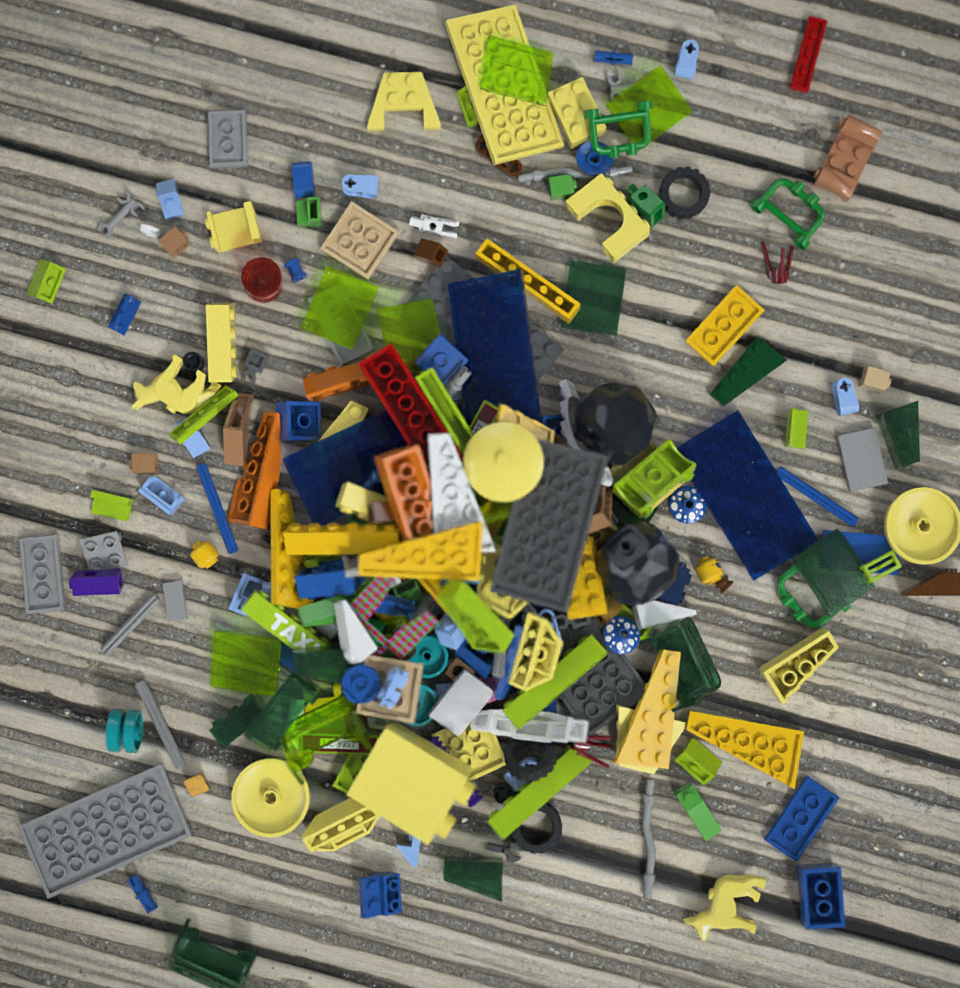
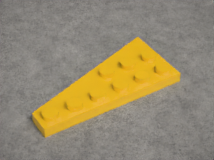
M280 489L271 490V604L298 609L314 603V600L300 599L295 581V576L305 567L302 559L304 555H286L283 533L291 524L296 523L290 493Z
M689 710L686 725L687 731L795 789L804 731Z

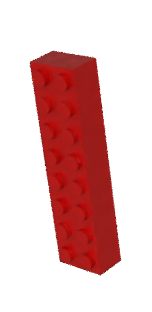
M390 343L358 364L409 447L419 445L429 479L431 480L429 434H446L448 432L395 347ZM453 442V444H454V446H455V449H456V451H457V454H458V456H459V459H460V461H461V464H462V466H463V469H464V463H463L464 458H463V456L461 455V453H460V451L458 450V448L456 447L455 443Z

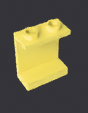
M251 201L243 203L244 207L214 215L210 211L206 212L208 217L205 219L206 227L208 230H211L212 237H209L212 248H215L218 253L262 242L255 209Z

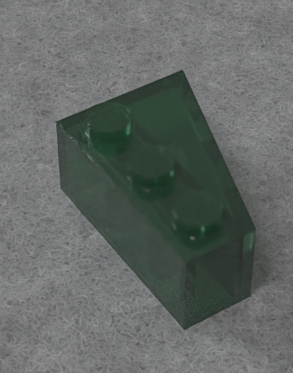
M918 401L876 415L895 469L919 462Z
M341 645L292 648L294 673L342 684V677L353 666L344 657Z
M251 693L243 699L244 703L241 706L235 705L227 711L229 714L224 719L219 717L212 723L214 727L209 731L222 748L228 746L272 712L259 693L256 695Z
M444 857V881L502 902L503 858Z

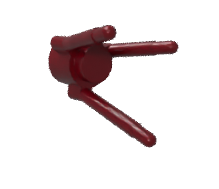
M762 241L761 245L768 270V279H772L773 284L787 283L794 246L790 247L786 269L784 267L785 247H782L780 267H774V271H772L765 242Z
M587 735L586 743L572 741L571 749L576 750L577 755L584 756L599 765L609 768L608 764L585 753V751H588L590 746L611 748L609 744L592 742L590 740H611L612 737Z

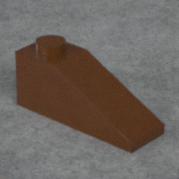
M945 569V572H939L901 591V596H960V572H957V569Z

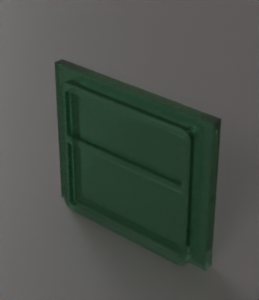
M570 260L565 293L580 303V310L569 324L561 319L560 328L617 336L627 268Z
M838 528L791 558L829 617L854 603L855 600L876 587L874 583H867V577L863 576L864 572L859 568L863 563Z

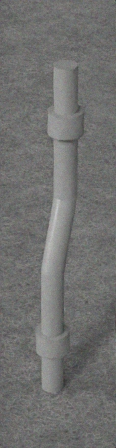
M613 166L603 175L605 178L608 176L611 179L617 178L618 175L632 173V166L619 168ZM561 167L540 171V169L532 170L531 173L518 175L519 182L530 180L535 182L541 181L542 178L572 174L574 178L588 181L595 179L597 176Z
M647 779L646 792L643 794L642 828L648 849L646 872L643 876V881L645 882L643 897L651 898L652 884L655 883L654 865L656 849L650 828L651 809L655 799V795H653L655 780Z

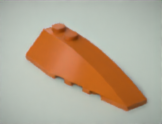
M403 361L409 371L420 368L413 361ZM358 363L339 368L335 366L324 369L325 372L317 374V372L307 374V378L302 379L307 399L310 402H317L370 384Z
M264 412L256 432L257 441L251 445L248 463L245 462L242 467L245 470L243 476L236 482L227 522L268 530L271 522V490L278 488L281 462L280 413Z
M419 445L392 450L374 457L404 542L433 534L432 500H430L431 482Z

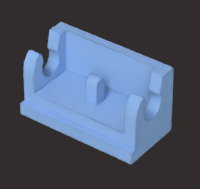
M155 475L153 477L150 476L138 490V492L169 515H173L185 500L183 496Z
M243 573L229 610L247 616L241 611L240 607L254 589L258 592L262 590V585L265 581Z

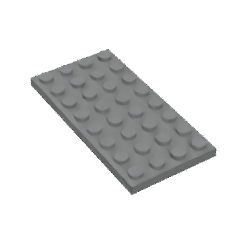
M163 763L18 826L47 898H51L193 835Z

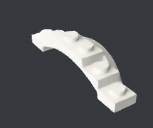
M565 379L559 382L562 388L560 393L565 399L560 402L562 408L560 412L565 419L560 422L562 427L561 434L570 446L585 451L586 445L584 442H578L574 437L576 430L574 419L580 397L576 392L574 384ZM606 466L602 484L607 487L615 484L608 466Z
M504 709L480 710L471 723L473 731L491 732L493 735L510 736L513 739L551 743V741L586 743L589 725L587 721L574 720L568 716L541 711L524 727L518 730L503 713Z

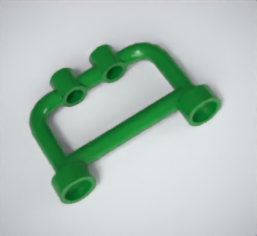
M652 100L637 102L638 111L599 116V109L584 110V119L588 118L592 149L600 155H608V158L620 157L621 152H626V156L636 155L637 150L645 148L651 140L649 109L653 108ZM642 118L644 131L642 141L601 147L599 145L597 135L598 124Z
M780 178L775 180L759 199L754 198L749 206L757 214H762L765 209L770 211L798 234L793 242L799 249L806 250L810 245L809 239L825 219V211L818 203L820 200L818 195L812 192L808 195L803 191L805 185L797 180L793 183L786 178ZM778 187H787L792 195L799 197L808 208L814 209L817 212V219L807 231L768 200Z
M804 551L798 556L800 560L778 578L777 590L782 596L779 598L780 602L786 608L790 606L794 612L791 615L798 623L802 621L810 628H819L840 611L847 612L851 606L842 596L836 600L833 599L810 571L809 567L814 564V561ZM799 570L832 608L816 621L808 617L807 613L784 587L786 580Z

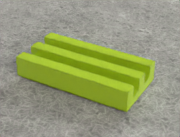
M891 550L859 568L863 570V576L867 577V583L871 584L902 566L894 551ZM888 556H891L892 559L880 564L879 566L871 570H868V567L887 558ZM893 562L895 563V566L872 577L871 574Z

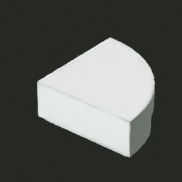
M141 224L140 231L145 236L160 239L164 235V232L157 228Z

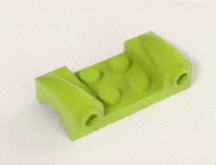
M669 438L613 486L612 492L639 519L642 517L647 518L653 512L652 507L657 500L678 482L682 483L685 481L688 483L695 474L693 472L696 464L685 458Z

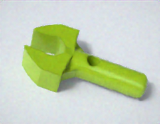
M306 555L302 559L306 568L319 566L318 562L339 555Z

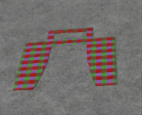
M376 576L349 606L364 629L383 645L378 651L375 650L372 655L381 656L389 648L402 660L439 621L427 611L406 624L388 640L367 621L381 604L393 583V579L390 577Z

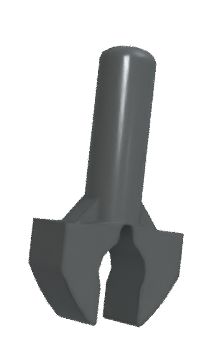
M511 841V844L508 846L490 842L486 844V850L505 854L507 862L514 863L521 859L520 856H514L509 852L514 849L523 852L522 848L514 841Z

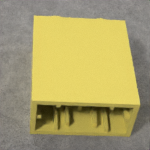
M393 720L384 729L347 795L429 845L435 834L443 839L446 838L457 819L448 813L454 801L465 806L476 785L467 780L473 771L472 767Z

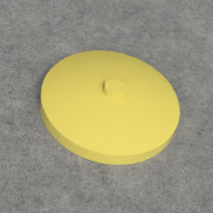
M498 422L483 427L471 438L464 453L463 463L467 479L476 492L492 501L511 502L526 496L535 488L543 472L544 460L540 444L530 431L515 423Z
M927 487L907 490L897 496L887 509L884 520L886 539L892 550L899 557L910 563L926 565L940 562L951 555L959 544L960 512L956 504L939 490Z
M279 758L261 759L247 766L237 777L232 789V808L240 824L249 832L261 837H279L294 830L306 816L310 804L309 785L303 773L292 763Z

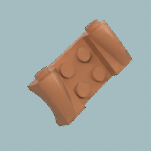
M851 115L841 119L838 125L840 130L822 167H818L813 177L815 178L814 187L830 191L845 202L851 198L871 152L883 132Z

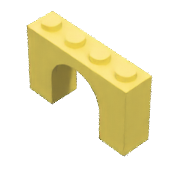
M601 173L566 200V208L577 221L600 206H610L620 212L623 218L621 228L602 243L603 252L615 263L649 236L650 225L645 219L641 220L637 215L638 211L632 204L629 206L625 201L626 197L620 190L617 192L613 187L614 183L608 176L605 178Z

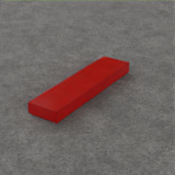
M813 16L808 17L789 89L806 94L809 92L828 20Z

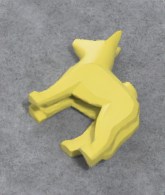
M174 354L169 367L155 377L150 385L145 386L139 382L132 384L136 398L132 409L138 410L144 405L161 400L167 404L165 408L174 414L177 411L184 415L191 414L221 389L222 385L212 382L209 388L204 389L207 375L197 370L195 381L183 389L176 380L183 365V360Z
M754 874L724 875L716 880L713 888L709 889V909L693 917H686L683 921H686L685 924L693 926L701 941L707 939L711 928H742L755 934L757 924L753 920L736 915L734 898L749 896L755 902H758L761 893L752 887L758 886L764 889L766 878Z

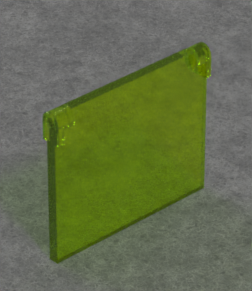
M326 266L300 329L353 350L379 287L331 266Z

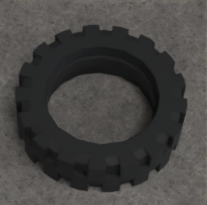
M689 166L671 170L661 182L658 192L659 198L665 203V212L670 213L671 217H678V219H691L693 216L699 215L706 207L711 193L709 190L710 184L706 181L705 175H701L698 169L693 170ZM680 178L689 179L698 186L700 198L694 206L681 208L670 200L669 187L675 180Z
M512 739L508 741L507 747L504 748V760L507 770L511 776H515L520 781L530 782V780L538 781L541 777L545 778L549 772L553 771V766L557 763V754L553 741L547 743ZM528 746L541 747L546 751L544 759L536 765L522 766L515 762L517 753Z
M548 802L537 810L547 814L552 821V832L546 840L539 843L528 841L522 835L520 826L512 832L515 843L526 852L542 854L547 850L553 849V846L559 842L562 835L561 817L557 810Z

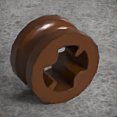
M725 575L715 585L716 589H720L721 594L733 584V581L728 579V575Z

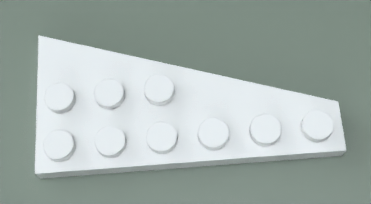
M429 434L434 533L483 520L481 552H496L450 434Z

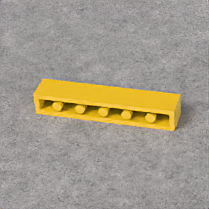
M486 238L475 253L478 261L568 324L580 310V303L489 239Z
M393 522L384 525H377L376 523H367L365 525H358L357 523L320 525L313 523L308 526H301V524L295 523L291 524L283 533L286 555L361 554L404 542L398 525Z

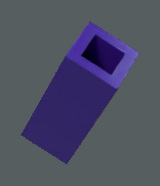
M121 569L75 571L72 577L69 578V588L72 589L73 596L120 594L124 587Z

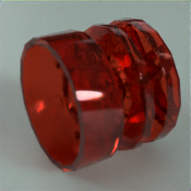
M259 257L247 262L242 270V284L249 298L258 303H269L279 297L284 284L281 270L277 263L269 258ZM261 279H262L263 281L266 280L267 285H264V284H261V285H260V282H259V281H260Z

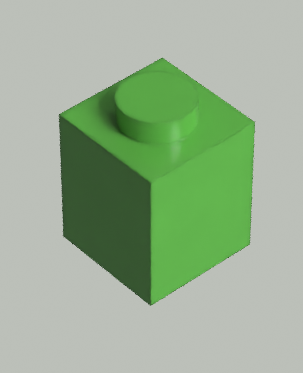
M572 174L549 177L548 185L551 201L570 198L574 195V191H577L576 180L572 179Z

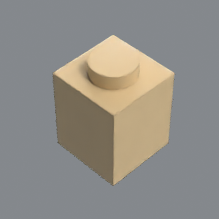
M867 366L863 369L859 387L879 393L884 392L890 387L892 379L889 377L891 372Z

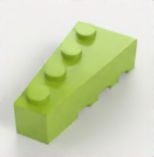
M448 580L437 599L473 649L503 654L515 635L464 581Z

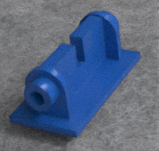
M124 293L108 328L125 336L142 302Z
M386 594L374 612L411 620L412 614L415 611V601Z

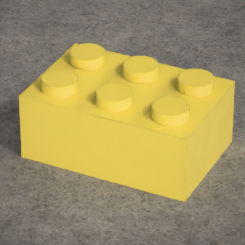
M583 77L548 92L547 96L553 114L570 150L590 141L588 118L584 119L583 111L598 109ZM605 123L597 125L598 137L605 135L607 129Z

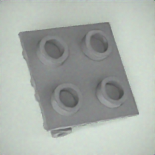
M113 531L79 539L89 570H107L128 566L120 541L122 540L121 533Z

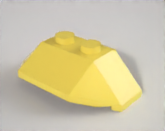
M532 612L527 614L509 680L510 685L524 691L551 680L554 676L563 642L546 618Z
M349 798L316 815L301 838L310 852L336 851L369 834L376 821L380 818V815L356 800Z

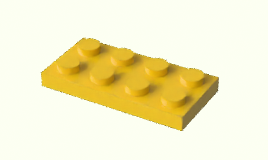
M736 285L687 338L685 343L714 367L765 310Z
M587 537L567 612L568 620L607 614L602 580L595 570L596 547L594 537Z

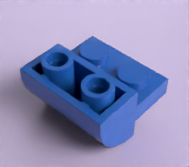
M379 872L372 873L371 876L359 878L361 918L367 919L380 915L389 916L402 913L400 873Z

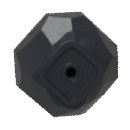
M613 382L599 385L578 403L574 419L576 427L574 437L578 442H584L586 445L585 451L608 456V466L624 465L644 451L649 445L657 414L654 407L638 387Z
M642 521L628 524L607 537L596 550L595 570L602 580L603 587L616 603L635 606L644 605L662 596L675 582L677 577L679 554L654 524Z

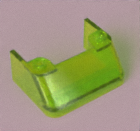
M345 695L339 696L284 723L280 728L287 767L301 786L305 784L302 770L313 763V752L347 736L350 742H362L368 753L372 752L367 730L359 714L356 713L354 703L348 700Z

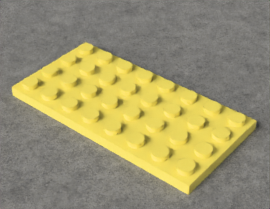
M516 5L446 20L445 26L493 165L562 148L564 143Z

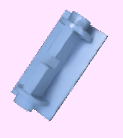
M397 665L394 666L393 670H389L386 676L387 683L385 687L380 688L377 695L380 706L384 702L385 706L390 709L396 705L401 693L396 691L395 688L403 690L409 678V672L403 669L399 672L400 670Z

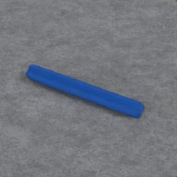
M205 463L196 466L197 472L227 552L233 554L238 551L236 541L227 522V517L208 467Z
M780 466L776 470L775 476L850 526H854L859 519L857 516Z

